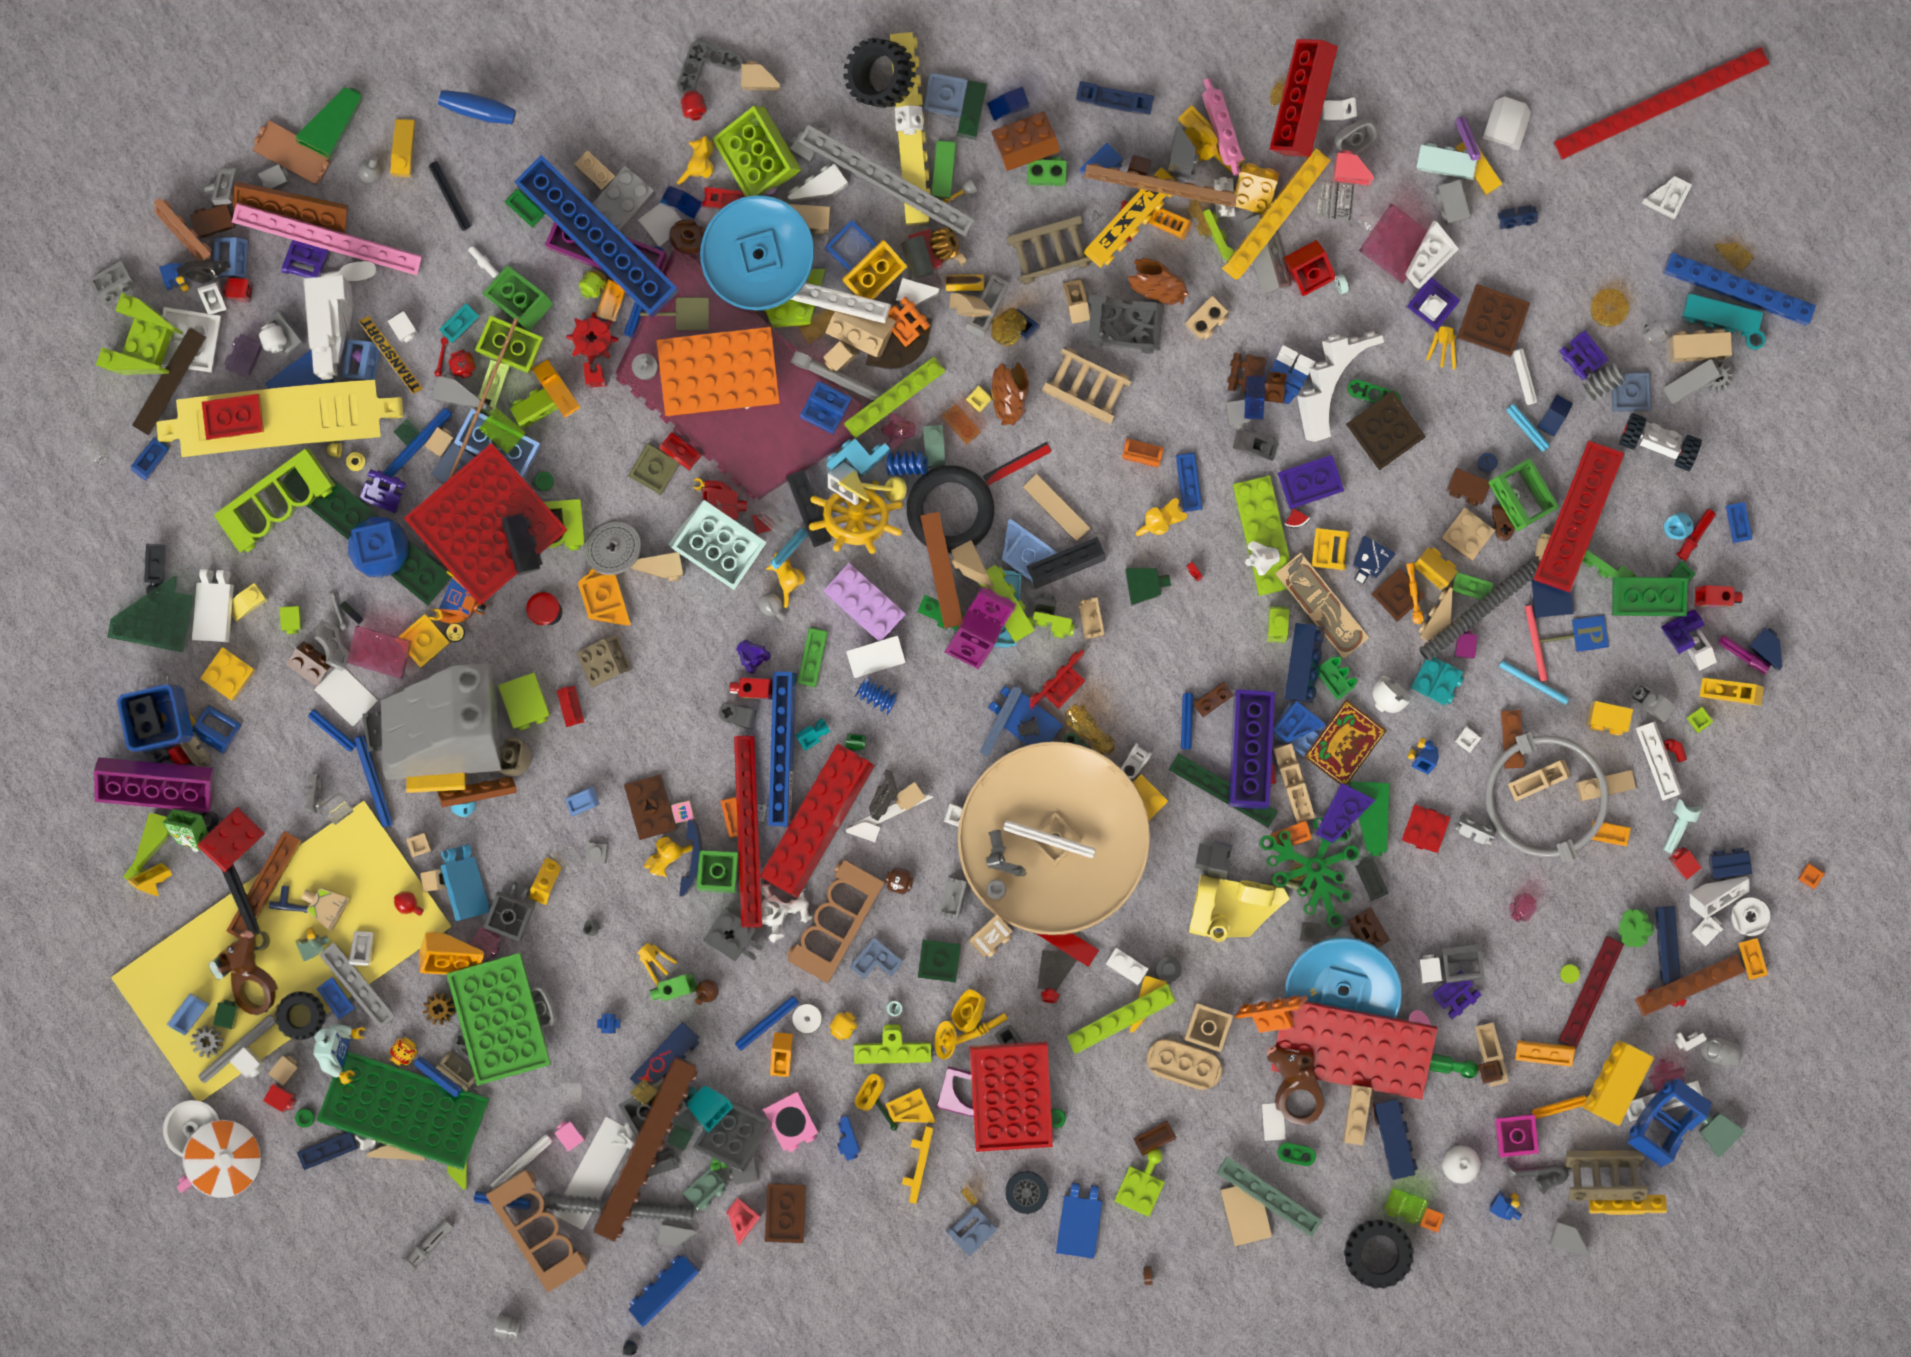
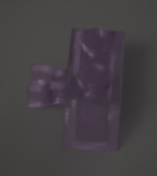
M240 333L239 337H235L232 343L234 349L231 355H227L224 365H226V370L249 379L263 346L261 342Z

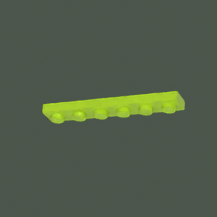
M935 357L931 358L847 420L844 425L856 439L946 371Z
M1166 984L1068 1035V1041L1074 1054H1078L1177 1001L1170 986Z

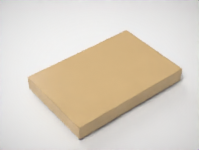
M1236 1186L1220 1190L1234 1246L1272 1237L1264 1205Z

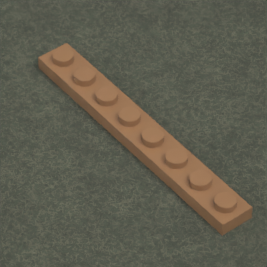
M1095 163L1087 164L1084 172V178L1233 208L1237 199V194H1233L1229 190L1218 191L1210 186L1198 187L1190 182L1183 184L1178 183L1174 179H1158L1155 175L1143 176L1135 171L1123 172L1115 167L1103 168Z

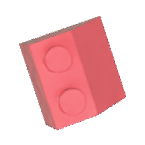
M1342 150L1341 153H1337L1332 181L1371 185L1374 176L1357 155L1348 150Z

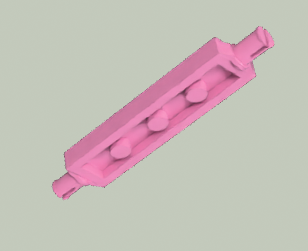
M1210 78L1205 79L1203 82L1206 91L1202 94L1214 134L1218 140V147L1224 164L1230 165L1233 176H1237L1241 173L1238 163L1243 160V156L1222 91L1213 88Z

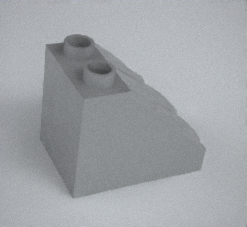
M488 663L452 666L432 675L431 678L408 686L403 691L381 700L383 772L386 780L406 779L407 777L501 771L499 705Z

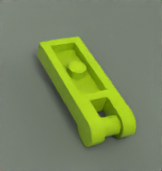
M1210 209L1202 212V217L1221 257L1227 261L1234 251L1232 248L1227 247L1225 243L1227 237L1223 229L1219 230L1216 224L1219 220L1215 212L1211 213Z

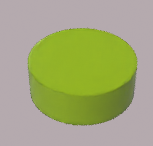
M1567 964L1561 968L1560 978L1563 982L1571 984L1579 979L1580 972L1575 965Z

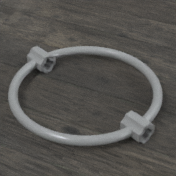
M1531 731L1515 736L1517 743L1508 748L1498 758L1488 776L1485 802L1489 818L1498 834L1515 849L1537 857L1561 856L1562 862L1573 860L1578 857L1577 850L1586 845L1596 835L1606 817L1609 791L1603 770L1586 749L1571 740L1549 735L1533 737ZM1540 743L1562 745L1580 754L1593 768L1601 790L1599 813L1591 829L1575 843H1573L1572 838L1557 843V849L1554 850L1532 848L1514 839L1501 825L1493 803L1494 783L1503 764L1519 750L1522 755L1537 750L1536 744Z

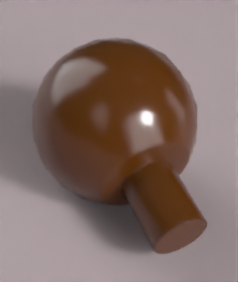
M710 979L702 980L696 989L697 998L695 1003L701 1005L703 1002L714 1001L719 994L717 983Z

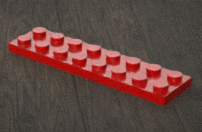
M1588 441L1534 576L1535 581L1569 593L1571 592L1625 453Z

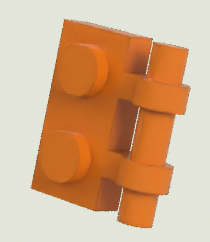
M905 296L900 301L905 307L901 310L895 305L890 309L888 317L897 321L892 332L907 347L921 335L917 330L919 325L924 330L928 329L931 325L926 321V316L924 314L921 315L915 308V303L913 301L910 302ZM908 312L916 319L913 323L906 317Z

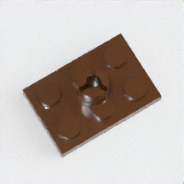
M661 774L624 785L639 840L677 830Z

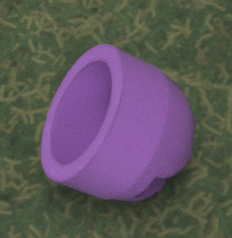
M357 349L350 355L360 366L362 349Z

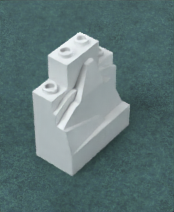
M343 275L304 279L309 348L312 350L314 374L321 378V380L333 379V376H337V364H339L346 332L350 331L353 310L352 287Z

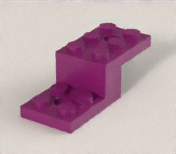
M982 587L965 612L957 632L947 645L944 653L979 669L995 646L1004 624L1013 613L1017 604L1009 598L996 594L991 589Z

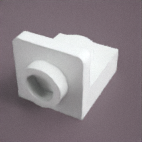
M1714 916L1712 918L1708 917L1691 934L1704 946H1707L1723 930L1720 927L1722 923Z
M1681 1032L1676 1033L1677 1038L1674 1039L1678 1048H1683L1684 1051L1707 1040L1703 1033L1698 1034L1697 1032L1687 1036V1041H1685Z

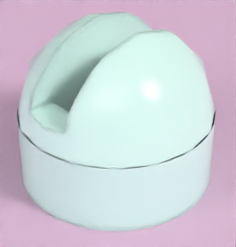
M890 1001L886 1005V1011L891 1016H898L902 1012V1005L897 1001ZM893 1003H895V1007L893 1009V1012L891 1013L890 1011Z

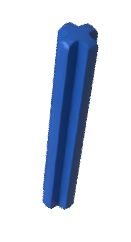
M794 996L790 997L735 1043L739 1050L746 1048L799 1004L798 1000Z

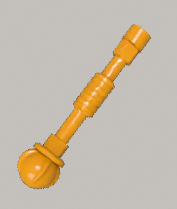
M1414 562L1406 563V567L1410 577V593L1414 604L1412 620L1415 624H1421L1424 621V615L1418 604V588L1414 578Z

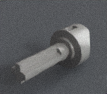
M639 354L632 362V371L641 380H651L658 372V364L650 354Z

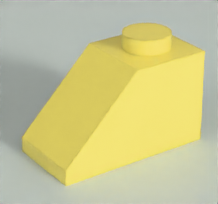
M252 584L233 598L231 615L236 622L268 601L257 584Z

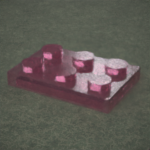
M356 626L347 663L401 679L404 676L412 641L362 626Z

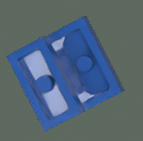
M817 381L799 418L834 435L852 398Z

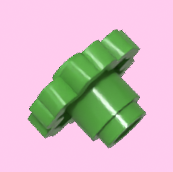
M1628 909L1623 913V920L1619 922V934L1623 935L1622 942L1627 947H1642L1647 943V938L1654 933V925L1648 920V914L1642 909Z

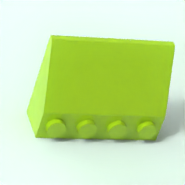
M751 107L712 138L746 197L762 196L766 192L787 182L801 171L799 164L765 107Z

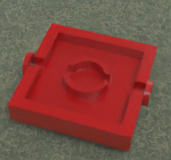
M1414 804L1401 841L1415 845L1417 849H1426L1438 854L1451 817L1437 813V810L1426 809Z

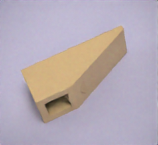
M1451 587L1448 590L1443 589L1438 598L1441 600L1439 605L1432 607L1428 614L1431 618L1428 623L1424 622L1418 631L1421 633L1419 638L1427 643L1438 632H1442V629L1446 628L1448 624L1451 625L1453 590Z

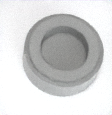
M993 880L987 885V894L993 900H1000L1006 894V886L1000 880Z

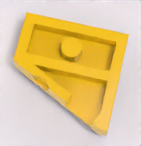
M921 1088L885 1104L893 1122H936Z

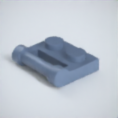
M974 1204L969 1208L970 1211L952 1228L949 1227L946 1230L950 1237L969 1256L997 1231V1228ZM977 1216L980 1220L960 1238L957 1233Z

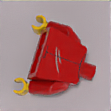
M699 478L694 479L695 482H701L700 487L693 488L696 491L702 490V501L705 500L733 520L738 519V512L747 511V501L738 500L737 492L732 491L731 487L725 483L716 480H706L703 482Z

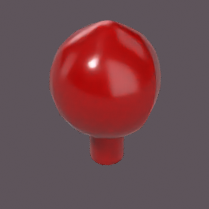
M402 891L394 896V906L401 914H410L412 912L418 916L423 914L424 910L417 906V899L413 893Z

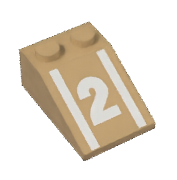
M997 914L969 941L983 957L988 955L990 958L998 950L996 946L999 943L1005 944L1012 938L1010 933L1013 931Z

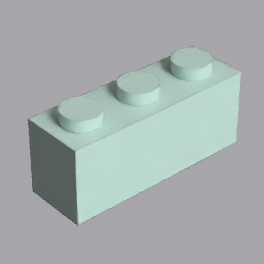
M1426 143L1425 146L1421 145L1417 170L1474 180L1478 160L1472 161L1467 150L1457 152L1456 148L1445 146L1444 149L1437 148L1436 144Z

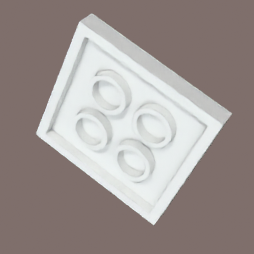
M164 307L163 316L184 333L181 335L173 332L162 365H168L189 327H192L207 338L189 370L212 373L221 316Z

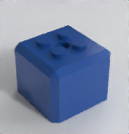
M166 684L119 696L117 704L126 747L132 752H146L190 742L194 734L184 688L181 686ZM155 695L160 713H164L166 716L164 723L166 732L139 739V736H136L134 732V719L130 717L128 712L129 702ZM141 703L139 710L143 714L146 712V706ZM150 722L145 724V729L148 732L152 729Z

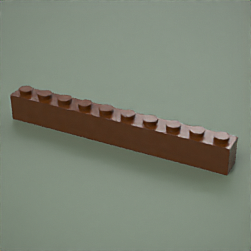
M674 1056L593 1228V1233L615 1242L617 1237L620 1238L624 1231L622 1225L625 1220L628 1221L633 1211L630 1208L633 1202H638L641 1195L638 1191L641 1185L645 1186L649 1178L647 1172L649 1168L653 1169L657 1161L655 1155L658 1150H662L665 1144L663 1138L666 1133H670L674 1123L671 1121L674 1115L678 1116L682 1106L679 1104L682 1098L686 1099L690 1091L688 1085L690 1081L694 1082L698 1074L696 1064L679 1056Z

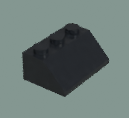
M524 513L502 518V527L517 576L540 570V565H543L540 553L536 554L534 549L537 546L535 536H530L528 528L532 527L529 517H525Z

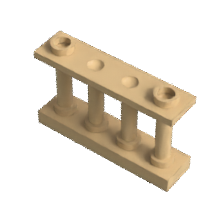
M1067 347L1066 350L1062 348L1060 354L1064 355L1065 358L1053 382H1050V384L1045 383L1042 392L1111 425L1114 416L1111 415V410L1123 385L1130 386L1131 381L1128 380L1129 377L1122 373L1116 375L1078 356V352ZM1074 360L1082 364V367L1071 389L1066 393L1060 390L1061 386L1059 385L1071 361ZM1089 368L1099 372V375L1088 398L1083 401L1077 398V392ZM1107 376L1117 382L1105 406L1099 409L1094 406V401Z

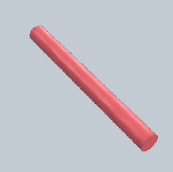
M1532 605L1525 606L1540 682L1546 681L1548 678Z

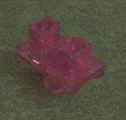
M1662 1058L1660 1059V1065L1655 1066L1654 1069L1655 1072L1663 1071V1073L1649 1076V1082L1653 1084L1656 1092H1659L1665 1085L1664 1079L1671 1078L1673 1081L1679 1078L1684 1082V1068L1668 1071L1669 1068L1674 1067L1673 1061L1666 1063L1665 1059Z

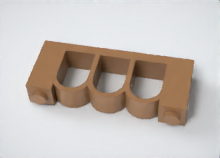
M846 860L843 863L838 862L834 869V872L837 873L835 877L838 880L829 886L827 896L830 903L820 905L815 911L814 922L816 926L806 929L801 937V946L799 944L796 947L791 946L786 955L789 957V962L826 983H829L885 883ZM837 884H849L868 895L858 915L844 909L833 901L832 890ZM834 907L855 919L844 939L820 925L818 916L823 908ZM819 930L842 942L831 962L816 955L806 947L805 939L809 932Z
M525 1168L488 1191L486 1197L548 1293L585 1270L588 1259L583 1252L579 1253L577 1249L573 1251L571 1239L566 1234L558 1232L559 1222L553 1212L543 1210L544 1197L538 1189L534 1188L536 1187L535 1181L537 1179L532 1171L528 1172ZM526 1193L535 1195L540 1201L539 1209L515 1224L504 1206ZM540 1216L550 1218L554 1223L553 1232L530 1247L519 1229ZM554 1239L565 1241L569 1247L568 1254L544 1270L534 1251Z

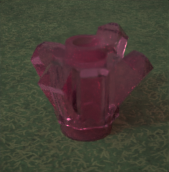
M889 413L888 419L890 422L888 425H884L881 431L890 438L887 446L894 450L906 439L914 437L916 430L913 422L906 421L895 413Z

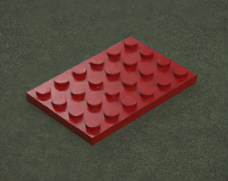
M1047 1041L970 1046L976 1152L1053 1147Z

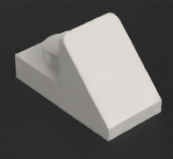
M354 931L349 964L366 966L371 964L374 932Z

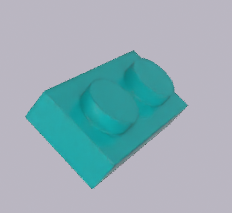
M465 303L439 331L453 344L480 317Z

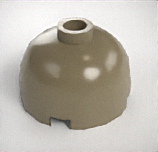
M517 737L506 738L504 740L505 743L502 747L500 746L501 771L499 772L509 776L521 775L527 771L531 764V749L523 740Z

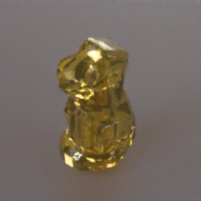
M1076 703L1072 705L1065 713L1067 716L1064 721L1065 724L1072 727L1080 737L1085 736L1095 743L1094 747L1101 754H1111L1116 748L1114 745L1115 740L1099 728L1097 720L1086 709L1087 706L1084 703L1079 706Z

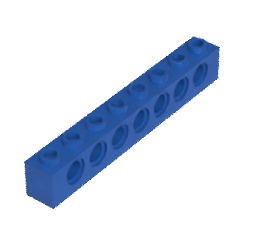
M1675 253L1669 255L1663 270V274L1805 326L1810 324L1816 308L1814 304Z

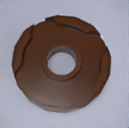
M680 220L671 227L669 241L680 252L688 254L698 253L701 250L705 229L702 226L696 225L697 222L692 220ZM688 234L692 236V238H686L684 235Z

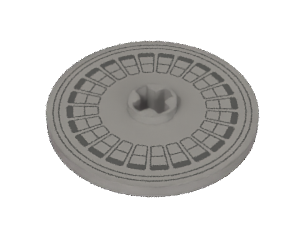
M623 522L606 523L590 535L585 547L586 559L589 565L598 573L604 575L620 574L632 567L637 561L641 552V539L637 531L629 524ZM615 545V546H616V547H615V550H614V551H611V550H612V546Z

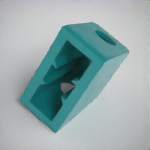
M703 1086L699 1091L692 1087L687 1095L690 1100L686 1105L708 1133L734 1107L727 1097L708 1086Z

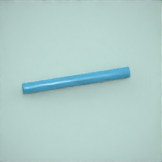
M1504 660L1501 661L1500 668L1561 703L1567 704L1569 698Z

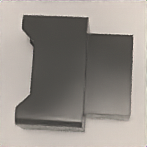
M1215 841L1212 846L1199 843L1195 869L1207 871V876L1226 880L1228 867L1225 863L1226 859L1230 857L1233 845Z

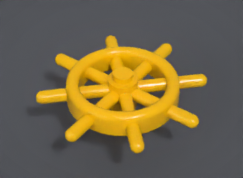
M874 480L871 484L879 485V482ZM864 488L869 501L867 502L858 496L860 503L854 505L837 493H834L828 500L812 496L810 498L811 502L824 507L823 520L811 523L809 529L813 531L826 528L829 534L837 539L833 546V550L836 552L841 549L844 543L852 545L865 544L869 553L874 554L876 548L873 541L880 538L885 531L896 536L902 534V530L889 525L888 520L889 511L901 509L903 503L897 501L886 504L875 493L876 489ZM846 502L848 508L840 506L839 504ZM868 503L873 506V508L865 509ZM835 511L842 515L832 518L831 514ZM879 514L881 519L879 521L869 516ZM847 522L844 529L837 525ZM864 523L873 526V528L867 530Z

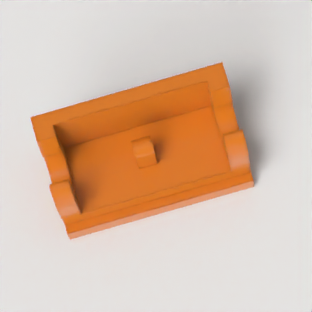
M1126 438L1122 459L1159 468L1164 447Z

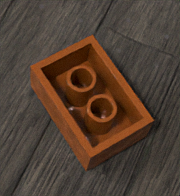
M1045 111L991 131L995 146L1006 171L1060 152L1056 135Z

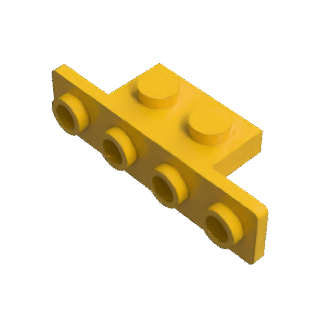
M1647 1195L1646 1200L1640 1201L1588 1200L1590 1213L1624 1215L1667 1212L1666 1195Z

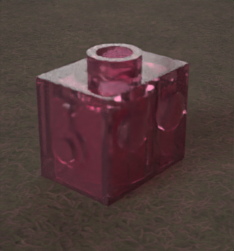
M480 927L469 945L484 951L482 962H487L491 956L494 958L500 949L498 944L502 939L495 935L493 931Z

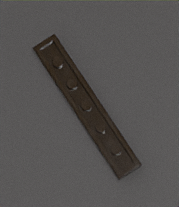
M189 327L165 368L169 370V374L161 375L135 419L133 427L148 436L151 434L156 422H158L207 338L205 335Z

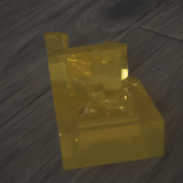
M1737 242L1732 244L1716 243L1714 245L1717 251L1740 272L1754 259V256L1740 244H1737Z

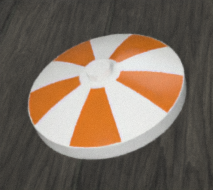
M228 1120L211 1121L197 1128L187 1140L183 1151V1167L190 1183L200 1192L218 1198L231 1197L247 1189L256 1178L261 1163L259 1145L253 1134L241 1124Z

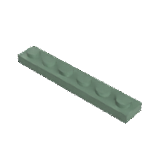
M1225 1157L1216 1172L1310 1237L1314 1235L1322 1222L1321 1219L1229 1157Z

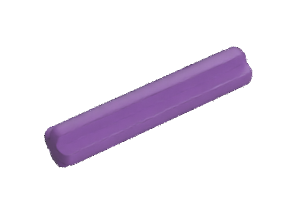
M1458 117L1456 125L1472 161L1479 160L1481 153L1465 117Z

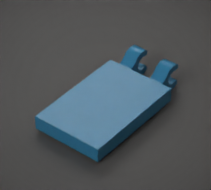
M470 844L457 847L456 851L455 848L441 851V856L445 863L441 865V870L456 921L486 914L490 911L476 858H470ZM456 852L459 856V861H455Z

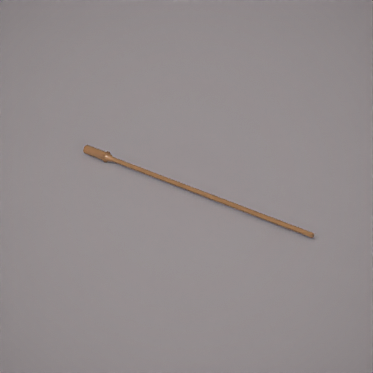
M514 318L448 480L457 469L518 318Z

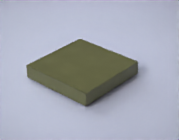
M647 443L628 476L662 495L680 463Z

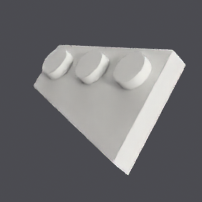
M1437 221L1432 222L1405 273L1413 285L1419 289L1458 250V247Z

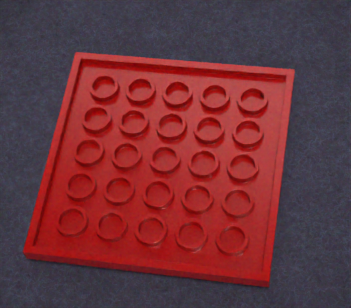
M492 443L404 517L405 521L480 606L517 575L502 527V518L524 513L525 517H529L532 528L528 529L530 536L534 535L537 546L534 547L536 554H541L567 531L566 527Z

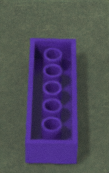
M1236 689L1234 692L1228 807L1267 809L1269 807L1275 692Z

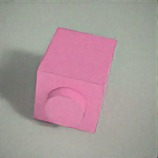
M564 1121L556 1127L558 1131L555 1134L568 1152L585 1140L572 1121L569 1123Z

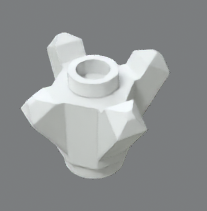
M1255 541L1248 544V549L1252 550V555H1250L1249 559H1246L1245 564L1247 566H1254L1259 575H1265L1272 565L1279 562L1280 556L1276 548H1268Z

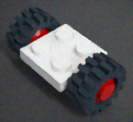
M1631 413L1623 430L1619 445L1634 450L1641 438V446L1676 459L1675 467L1688 472L1691 470L1702 444L1701 439L1687 434L1681 446L1682 436L1676 431H1668L1655 423H1646L1647 418Z

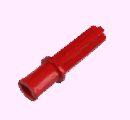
M1711 509L1705 511L1691 535L1684 539L1685 542L1676 553L1680 559L1687 561L1694 548L1698 547V541L1716 516V513Z

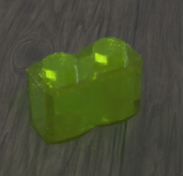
M1392 1187L1384 1210H1387V1215L1398 1218V1215L1406 1217V1222L1416 1225V1222L1421 1223L1429 1201Z

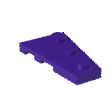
M1341 783L1315 835L1334 843L1376 800Z

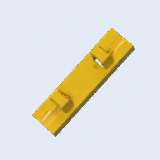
M925 1127L922 1141L911 1140L910 1147L921 1150H919L920 1154L914 1179L903 1177L902 1185L911 1186L910 1203H917L933 1127Z

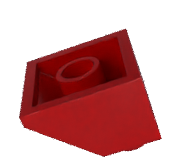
M1317 240L1283 257L1288 271L1303 297L1335 280V274L1328 256Z

